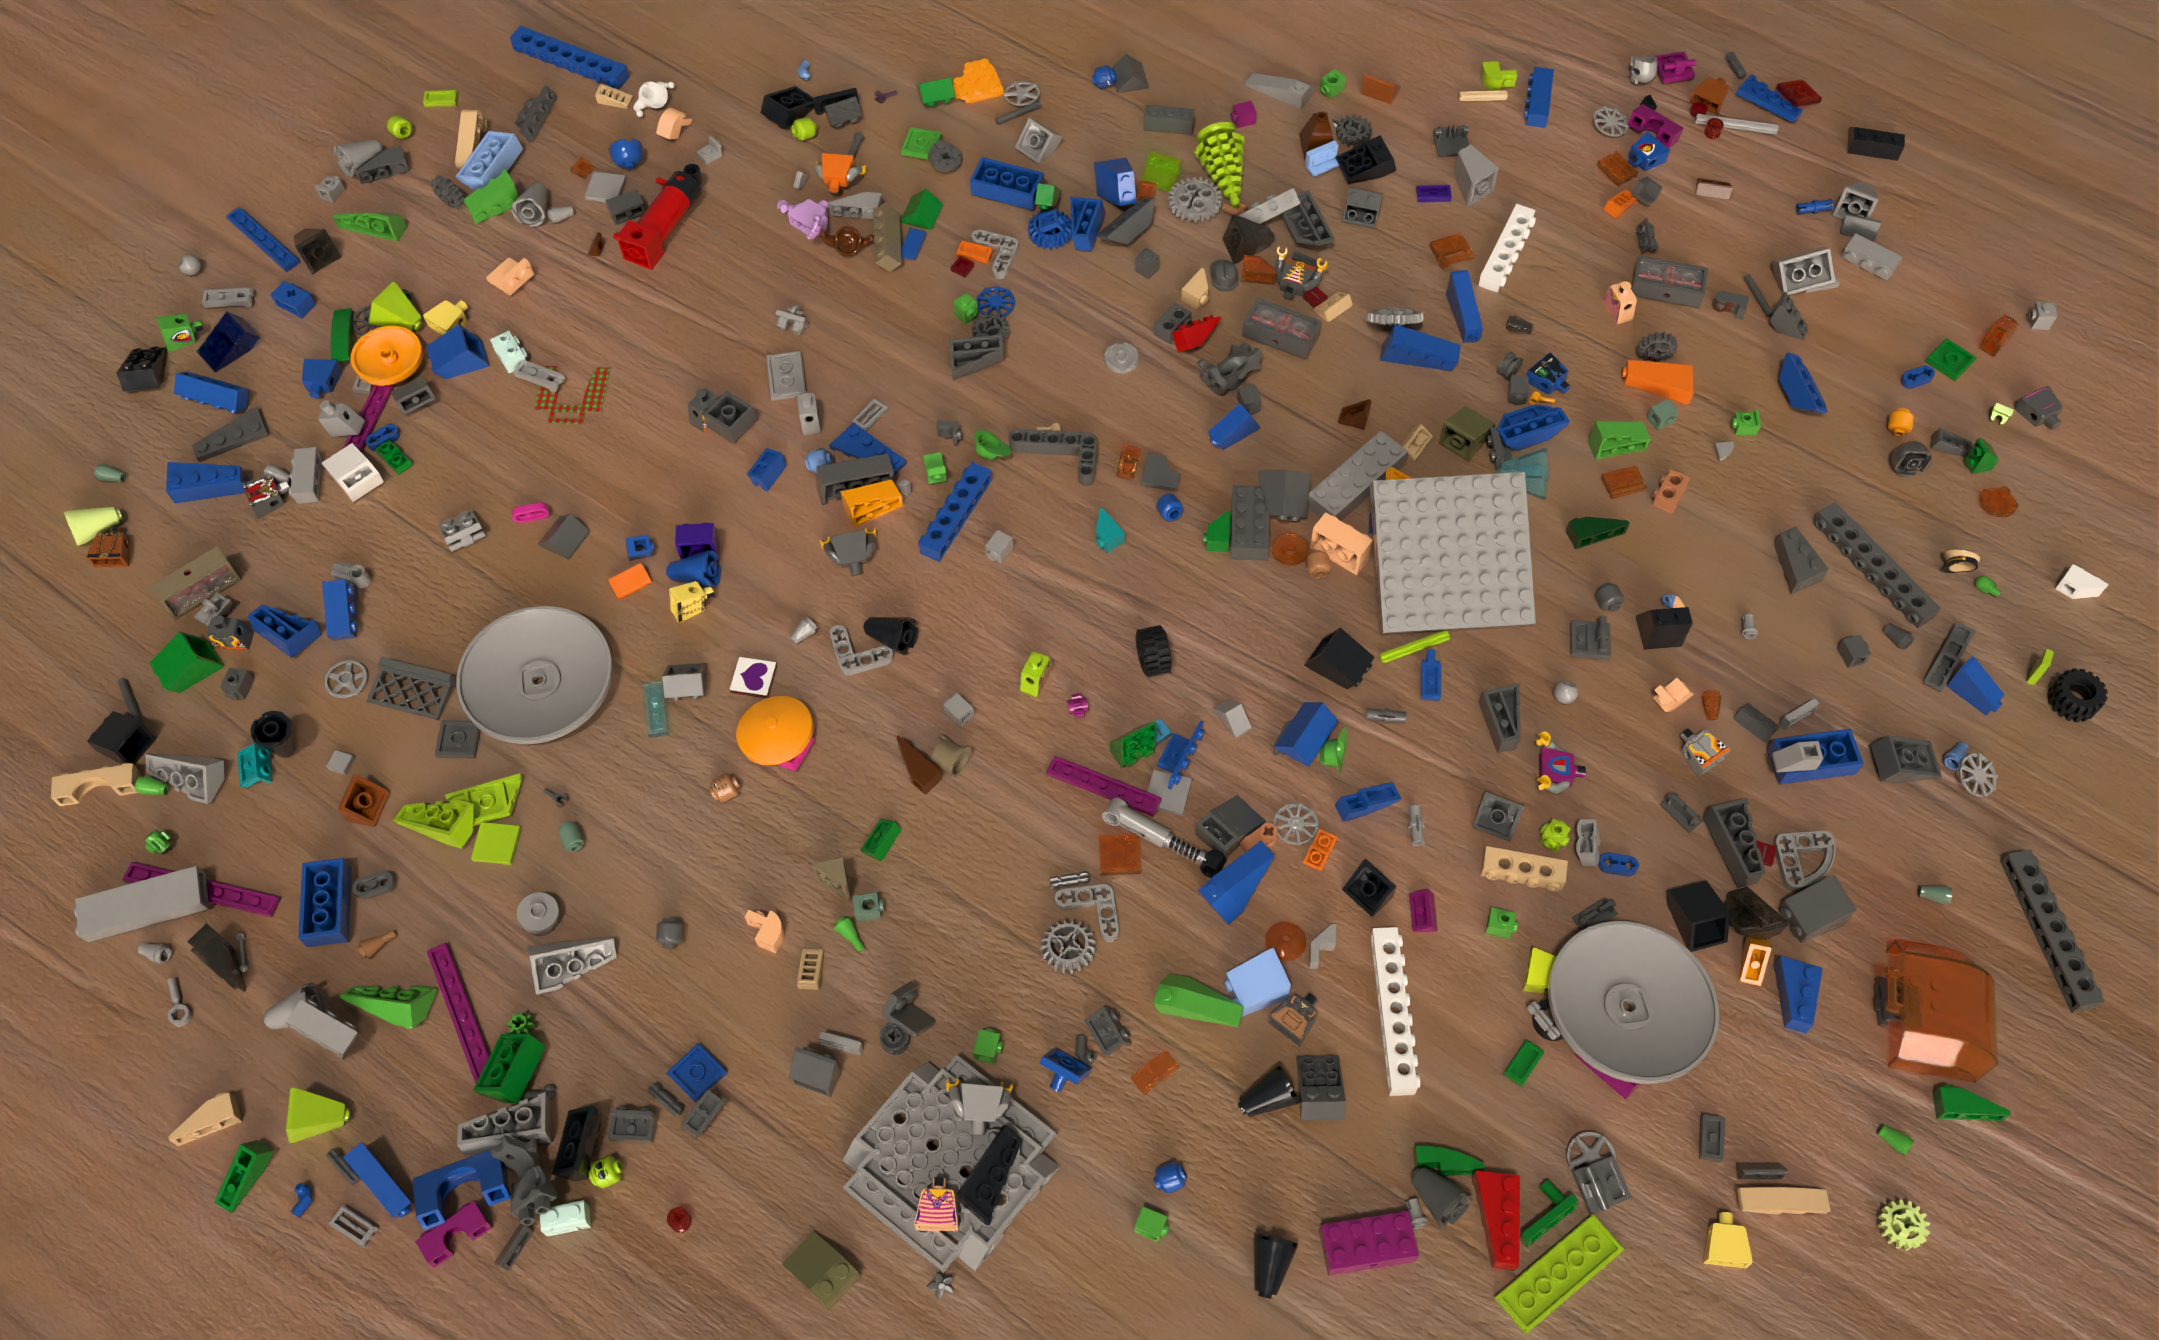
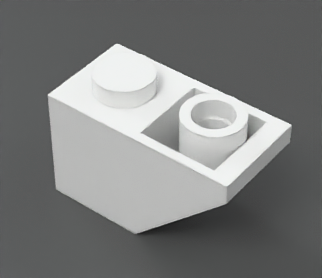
M2073 564L2055 589L2072 599L2098 597L2108 586V583Z

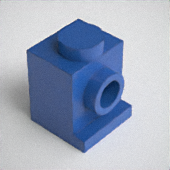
M648 535L626 538L629 561L651 557L652 551H654L653 540L649 541ZM642 547L644 550L638 551L637 548Z

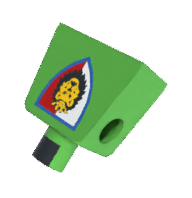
M186 314L156 317L168 352L194 343L193 333L203 330L200 320L189 323Z

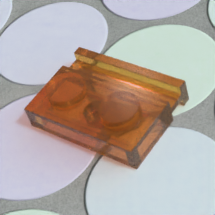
M1617 151L1613 155L1610 154L1597 162V166L1617 186L1631 180L1632 177H1636L1638 171Z
M1637 466L1604 473L1601 476L1607 491L1611 495V499L1645 491L1647 487Z

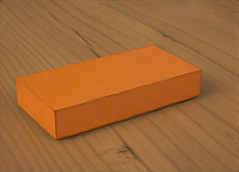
M961 240L956 251V257L961 256L969 260L988 264L994 250L992 247Z

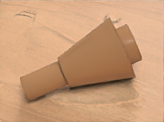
M391 930L382 936L359 941L357 950L362 958L367 957V959H370L385 945L384 943L395 938L396 935Z

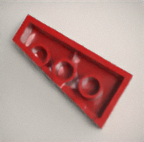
M1475 1171L1472 1176V1182L1475 1186L1477 1204L1480 1208L1481 1221L1485 1230L1492 1268L1515 1271L1519 1266L1520 1175Z

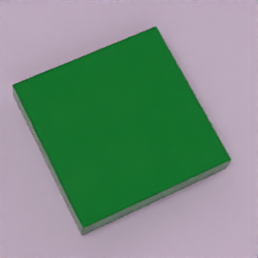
M1946 338L1927 357L1925 363L1951 380L1956 381L1975 362L1977 357Z

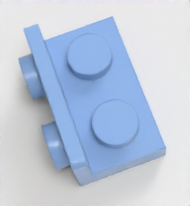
M1334 140L1306 152L1305 167L1313 177L1339 166L1335 159L1338 150L1337 142Z

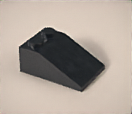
M797 86L764 95L760 113L778 124L779 127L785 129L791 127L795 120L804 118L815 108L813 104L814 97Z

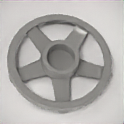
M1014 81L1004 91L1005 100L1015 106L1030 105L1040 96V89L1036 83L1026 81ZM1020 85H1029V86L1026 87V88H1022ZM1011 88H1016V91L1008 92ZM1035 88L1037 96L1029 93V91ZM1016 96V103L1011 102L1007 97ZM1028 97L1033 99L1030 102L1021 103L1022 101L1028 99Z
M346 660L339 662L328 670L324 679L325 689L332 697L336 698L357 696L367 683L368 672L357 661ZM346 663L344 671L339 674L331 673L333 669ZM352 663L361 667L363 672L352 674ZM364 677L361 685L356 689L353 681ZM328 678L338 681V684L332 691L328 687ZM343 687H347L351 692L348 694H336Z
M1584 1132L1577 1135L1570 1142L1567 1149V1161L1570 1169L1573 1171L1575 1166L1588 1165L1606 1158L1600 1155L1604 1143L1608 1146L1611 1156L1614 1155L1616 1160L1612 1144L1605 1136L1595 1132ZM1593 1136L1599 1139L1590 1148L1581 1138ZM1576 1142L1582 1151V1155L1571 1161V1149Z

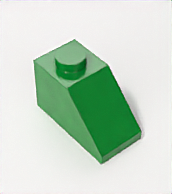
M1226 511L1208 525L1207 533H1203V544H1206V551L1228 552L1231 511Z

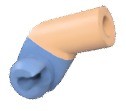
M1665 594L1662 597V603L1667 607H1686L1678 596Z

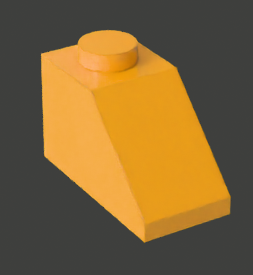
M1747 934L1741 956L1739 977L1741 982L1761 986L1772 949L1768 938Z

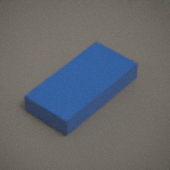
M909 229L901 248L902 258L917 259L926 237V231Z

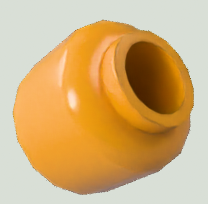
M1898 408L1891 412L1888 421L1889 431L1893 432L1895 436H1904L1911 432L1914 415L1905 408Z

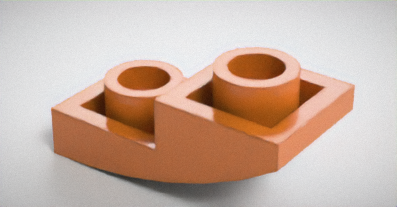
M1319 829L1304 858L1303 864L1321 872L1338 837Z

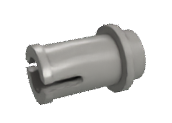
M1753 614L1742 616V635L1745 639H1754L1758 634Z
M1414 1198L1410 1199L1409 1202L1406 1201L1405 1205L1409 1211L1413 1229L1425 1227L1427 1219L1423 1216L1419 1199Z

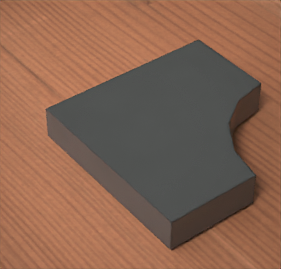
M1148 453L1141 486L1177 492L1180 473L1173 471L1168 466L1166 456Z

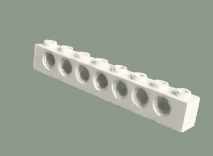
M1397 927L1373 928L1370 938L1389 1096L1415 1095L1417 1089L1420 1088V1076L1416 1075L1415 1072L1418 1060L1417 1054H1413L1412 1046H1415L1414 1033L1411 1034L1410 1026H1412L1413 1021L1412 1014L1408 1013L1407 1006H1410L1409 993L1405 992L1407 974L1403 973L1402 966H1405V956L1400 952V947L1403 944L1402 935L1398 934ZM1389 948L1393 953L1388 954L1383 949ZM1386 968H1393L1395 973L1387 972ZM1394 987L1398 993H1391L1388 988ZM1396 1007L1400 1010V1013H1394L1390 1008ZM1399 1027L1403 1033L1398 1034L1394 1032L1393 1028ZM1395 1048H1403L1406 1053L1399 1054ZM1404 1068L1408 1074L1402 1075L1398 1072V1069Z

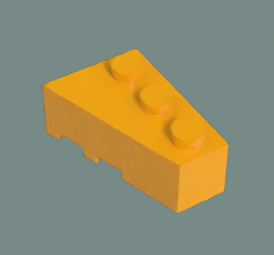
M892 479L841 491L844 511L854 528L903 506L902 495Z

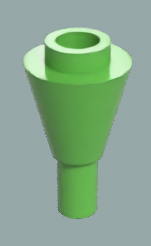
M844 916L835 922L836 927L834 930L851 942L858 952L865 948L858 938L851 917L846 918Z

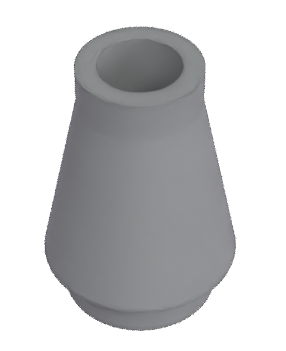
M571 206L550 207L547 210L551 223H558L574 215Z
M269 464L264 470V477L272 476L276 483L287 481L291 485L290 475L277 465Z
M807 617L801 620L789 637L795 644H798L816 633L815 630L818 627Z
M144 942L138 948L139 954L144 955L156 964L168 962L172 953L171 949L165 944H149Z

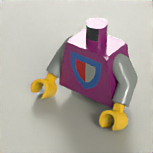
M1544 731L1538 734L1541 739H1538L1536 743L1539 746H1544L1539 754V778L1537 779L1539 781V790L1545 789L1558 794L1571 787L1575 777H1585L1586 767L1574 765V755L1572 753H1568L1555 744L1548 732Z

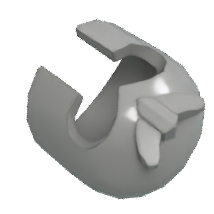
M1631 57V82H1634V84L1638 82L1646 83L1656 76V57Z

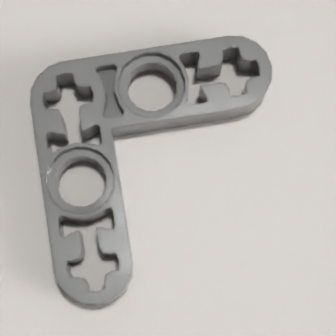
M978 229L973 231L971 235L972 243L992 247L994 251L999 252L992 266L993 277L1000 280L1006 278L1019 249L1018 240ZM998 240L999 243L992 244L991 241ZM1003 256H1008L1010 259L1002 260L1001 258Z
M835 625L830 629V637L841 673L849 676L891 664L894 659L893 651L886 646L853 654L846 628L842 625ZM837 632H840L842 641H838ZM841 647L848 648V651L846 653L842 654L838 652L839 648ZM886 653L887 658H884L882 654ZM869 657L872 660L869 664H863L861 662L862 659ZM849 663L850 668H847L845 664Z
M1098 884L1061 889L1056 892L1055 904L1061 910L1096 906L1102 939L1106 942L1117 940L1119 926L1114 893L1111 886ZM1102 891L1106 892V898H1103L1101 895ZM1093 892H1095L1096 900H1093ZM1081 893H1088L1090 898L1087 901H1081L1078 896ZM1072 894H1075L1076 902H1073ZM1061 896H1065L1067 899L1066 903H1062ZM1104 909H1110L1113 914L1106 918L1102 916L1101 912ZM1107 923H1111V930L1114 931L1112 936H1108V933H1106Z

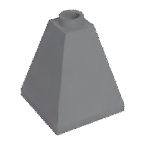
M1861 181L1846 186L1832 216L1842 220L1845 219L1847 214L1870 218L1879 200L1874 186Z

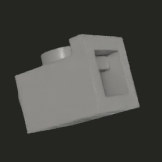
M327 176L320 185L315 186L319 197L331 203H335L345 191L342 180L338 176Z

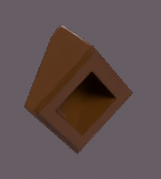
M600 232L597 233L592 241L588 252L590 256L599 257L601 255L604 241Z

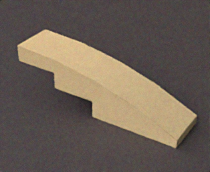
M1790 1187L1737 1189L1740 1210L1745 1212L1776 1215L1780 1213L1803 1214L1810 1212L1826 1214L1831 1212L1827 1190Z

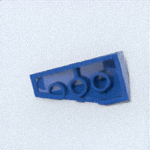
M1260 841L1213 876L1198 891L1229 925L1244 912L1249 899L1256 891L1258 883L1264 877L1275 855Z

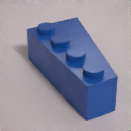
M168 462L166 492L174 503L243 494L245 490L242 483L247 482L249 478L242 467L236 465Z

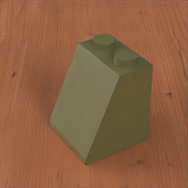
M1464 406L1443 423L1439 444L1469 462L1486 443L1487 435L1490 434V428L1495 427V423L1478 414L1475 410Z

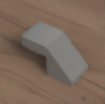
M1331 924L1311 941L1309 969L1318 968L1319 950L1334 951L1336 945V924Z

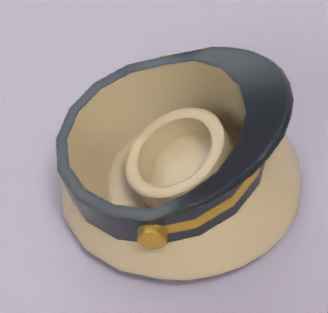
M1946 550L1944 557L1947 565L1942 571L1945 573L1974 571L1978 568L1980 556L1969 550Z

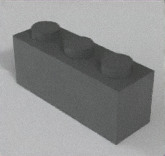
M1155 105L1145 106L1144 131L1192 135L1194 109Z

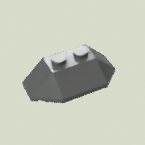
M1309 190L1297 193L1300 204L1285 211L1283 216L1294 240L1297 243L1318 246L1335 241Z
M1143 197L1140 199L1139 202L1132 205L1101 230L1097 235L1098 238L1115 243H1132L1134 238L1144 233L1145 229L1151 224L1155 203L1154 198Z

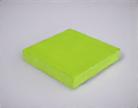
M481 822L471 856L472 861L512 865L521 827Z

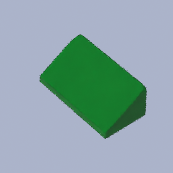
M880 819L860 851L878 861H882L900 834L901 828L895 821Z

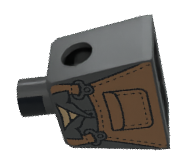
M1310 993L1303 1000L1293 995L1269 1015L1268 1023L1300 1047L1317 1018L1318 1013L1313 1007L1318 1000Z

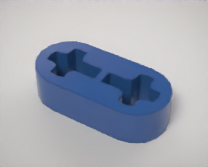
M1926 365L1908 370L1903 374L1901 384L1909 389L1927 384L1933 379L1935 370Z
M393 424L385 425L367 436L366 444L371 451H375L382 443L388 440L392 442L398 440L400 432Z
M1605 853L1600 857L1598 867L1604 873L1633 876L1639 868V862L1632 856ZM1606 860H1609L1611 863L1610 867L1607 866ZM1626 863H1630L1631 870L1628 869Z

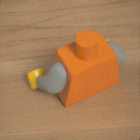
M822 153V162L816 161L815 170L819 178L824 181V185L829 186L828 190L832 193H837L839 187H847L849 182L858 174H866V165L860 166L857 163L855 166L853 155Z

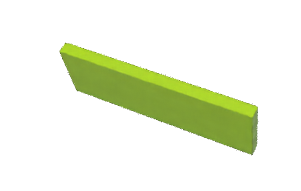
M1592 1214L1495 1296L1494 1299L1526 1335L1623 1252L1624 1248L1596 1216Z

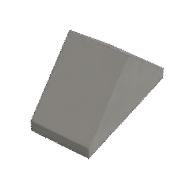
M1228 699L1213 708L1234 738L1251 729L1241 703Z

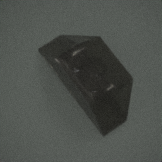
M1749 887L1728 892L1724 904L1730 911L1729 925L1738 934L1759 940L1770 939L1773 936L1780 935L1788 926V921Z

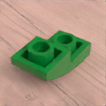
M390 440L382 443L375 449V452L398 475L413 465L411 460Z

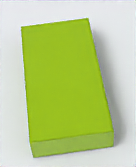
M457 90L425 91L423 105L424 107L456 106L458 92Z
M2049 649L2044 651L2031 667L2026 683L2034 685L2050 667L2054 651Z

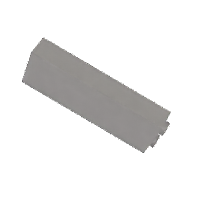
M194 866L75 899L76 906L74 907V914L77 917L76 934L79 938L92 942L208 910L209 902L205 871Z

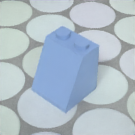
M1274 948L1228 971L1225 981H1223L1227 993L1231 992L1233 1001L1244 1007L1242 1017L1287 1000L1291 986Z

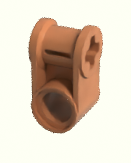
M1272 823L1263 824L1256 831L1246 836L1241 841L1240 846L1247 852L1262 841L1268 849L1277 842V827Z

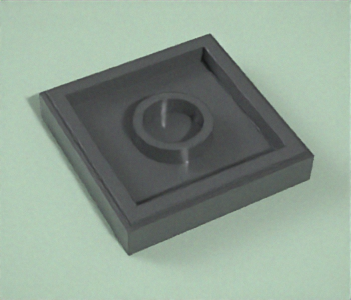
M442 720L435 751L436 758L475 759L481 730L471 721Z

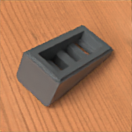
M1941 428L1931 436L1930 448L1933 450L1965 457L1971 450L1972 441Z

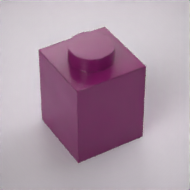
M1252 101L1233 105L1230 116L1232 122H1235L1236 127L1240 128L1256 124L1257 112Z

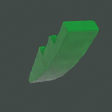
M352 308L334 310L331 327V360H350L354 343L352 339Z

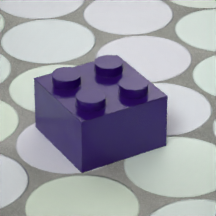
M713 523L676 525L675 545L680 559L709 550L716 552L719 557L720 543Z

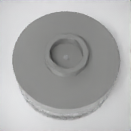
M541 892L532 893L526 896L518 905L517 918L523 931L529 935L545 936L554 931L560 922L561 915L558 904L549 894Z

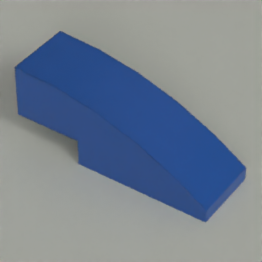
M1390 782L1363 788L1356 794L1340 797L1335 807L1342 821L1345 822L1381 810L1400 801L1402 798L1394 783Z

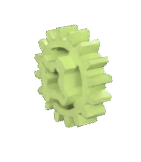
M1902 1199L1896 1203L1894 1201L1890 1202L1888 1206L1881 1209L1883 1213L1878 1216V1219L1883 1221L1878 1224L1879 1228H1884L1881 1236H1888L1887 1243L1895 1242L1897 1249L1904 1245L1906 1251L1912 1247L1916 1249L1920 1244L1927 1241L1925 1237L1930 1234V1231L1925 1228L1930 1225V1222L1924 1221L1923 1218L1927 1215L1926 1213H1919V1206L1913 1208L1911 1201L1904 1205ZM1895 1211H1901L1899 1215H1892V1213ZM1909 1235H1916L1915 1238L1907 1239Z

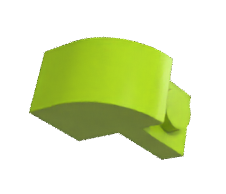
M1499 61L1482 62L1481 82L1484 87L1491 91L1500 90L1501 87H1515L1517 70L1500 71Z

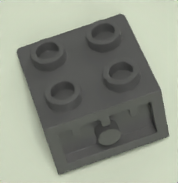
M910 981L890 994L881 1014L886 1016L890 1022L902 1027L906 1033L917 1036L934 1025L936 1020L912 1004L916 997L914 992L918 985Z

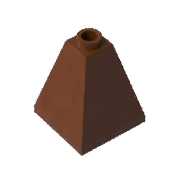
M1327 112L1314 113L1299 133L1304 160L1306 159V152L1334 141Z

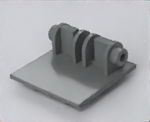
M1453 125L1452 129L1450 126L1435 128L1433 135L1438 156L1457 155L1462 148L1469 146L1467 138L1468 126L1455 127Z

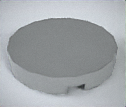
M1124 342L1122 344L1114 343L1105 351L1104 362L1106 367L1112 372L1128 373L1138 365V351L1131 344Z

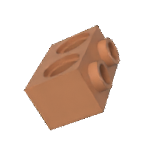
M1672 469L1669 470L1667 475L1663 474L1659 482L1662 486L1660 488L1656 487L1652 495L1655 498L1652 506L1673 514L1691 477Z

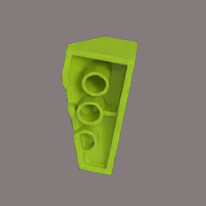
M458 799L451 800V803L436 801L435 804L426 805L425 803L406 804L401 808L393 821L441 843L462 849L473 833L474 805Z

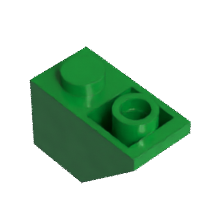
M1978 438L1964 461L1971 474L1993 470L1999 459L1992 446L1982 438Z

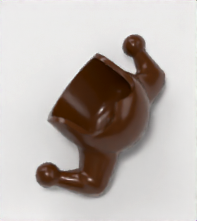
M843 226L835 235H828L824 230L819 232V236L822 237L826 245L834 246L836 251L844 256H851L859 248L866 247L870 242L874 241V235L870 234L867 238H861L858 230L851 226Z

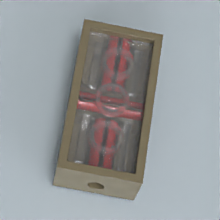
M216 546L155 582L149 588L175 621L202 605L204 599L210 600L216 593H222L240 582L241 579Z

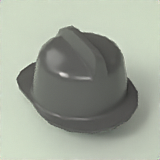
M1217 260L1211 264L1210 275L1213 286L1222 292L1234 290L1239 282L1235 264L1228 260Z

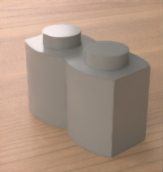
M1580 819L1577 825L1579 839L1576 844L1579 860L1582 866H1598L1600 861L1598 846L1601 841V835L1595 819Z

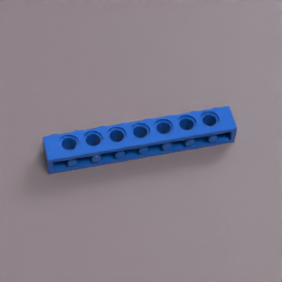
M519 26L510 37L515 51L577 73L596 82L606 84L609 87L620 89L630 77L627 66L526 27Z

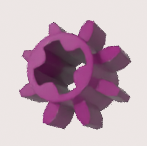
M1080 693L1071 694L1072 699L1067 700L1069 714H1074L1075 718L1084 717V712L1088 711L1086 697L1081 698Z

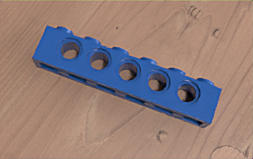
M971 462L970 466L964 469L962 478L955 483L953 492L946 497L944 506L939 508L935 520L928 525L926 534L919 539L920 554L938 562L942 560L991 483V469Z

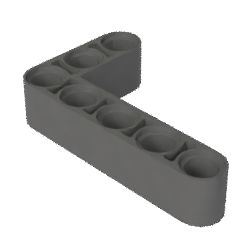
M1014 429L1009 433L1010 449L1016 453L1079 456V483L1083 486L1093 484L1097 456V437L1093 433Z

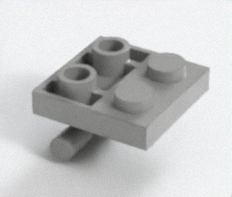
M472 510L463 511L457 517L445 519L438 525L451 552L462 547L466 548L475 544L474 541L485 537Z

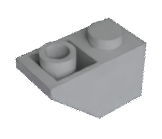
M1819 741L1798 742L1772 753L1776 772L1816 770L1823 760Z

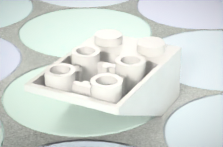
M353 443L321 463L352 502L384 482L379 472Z

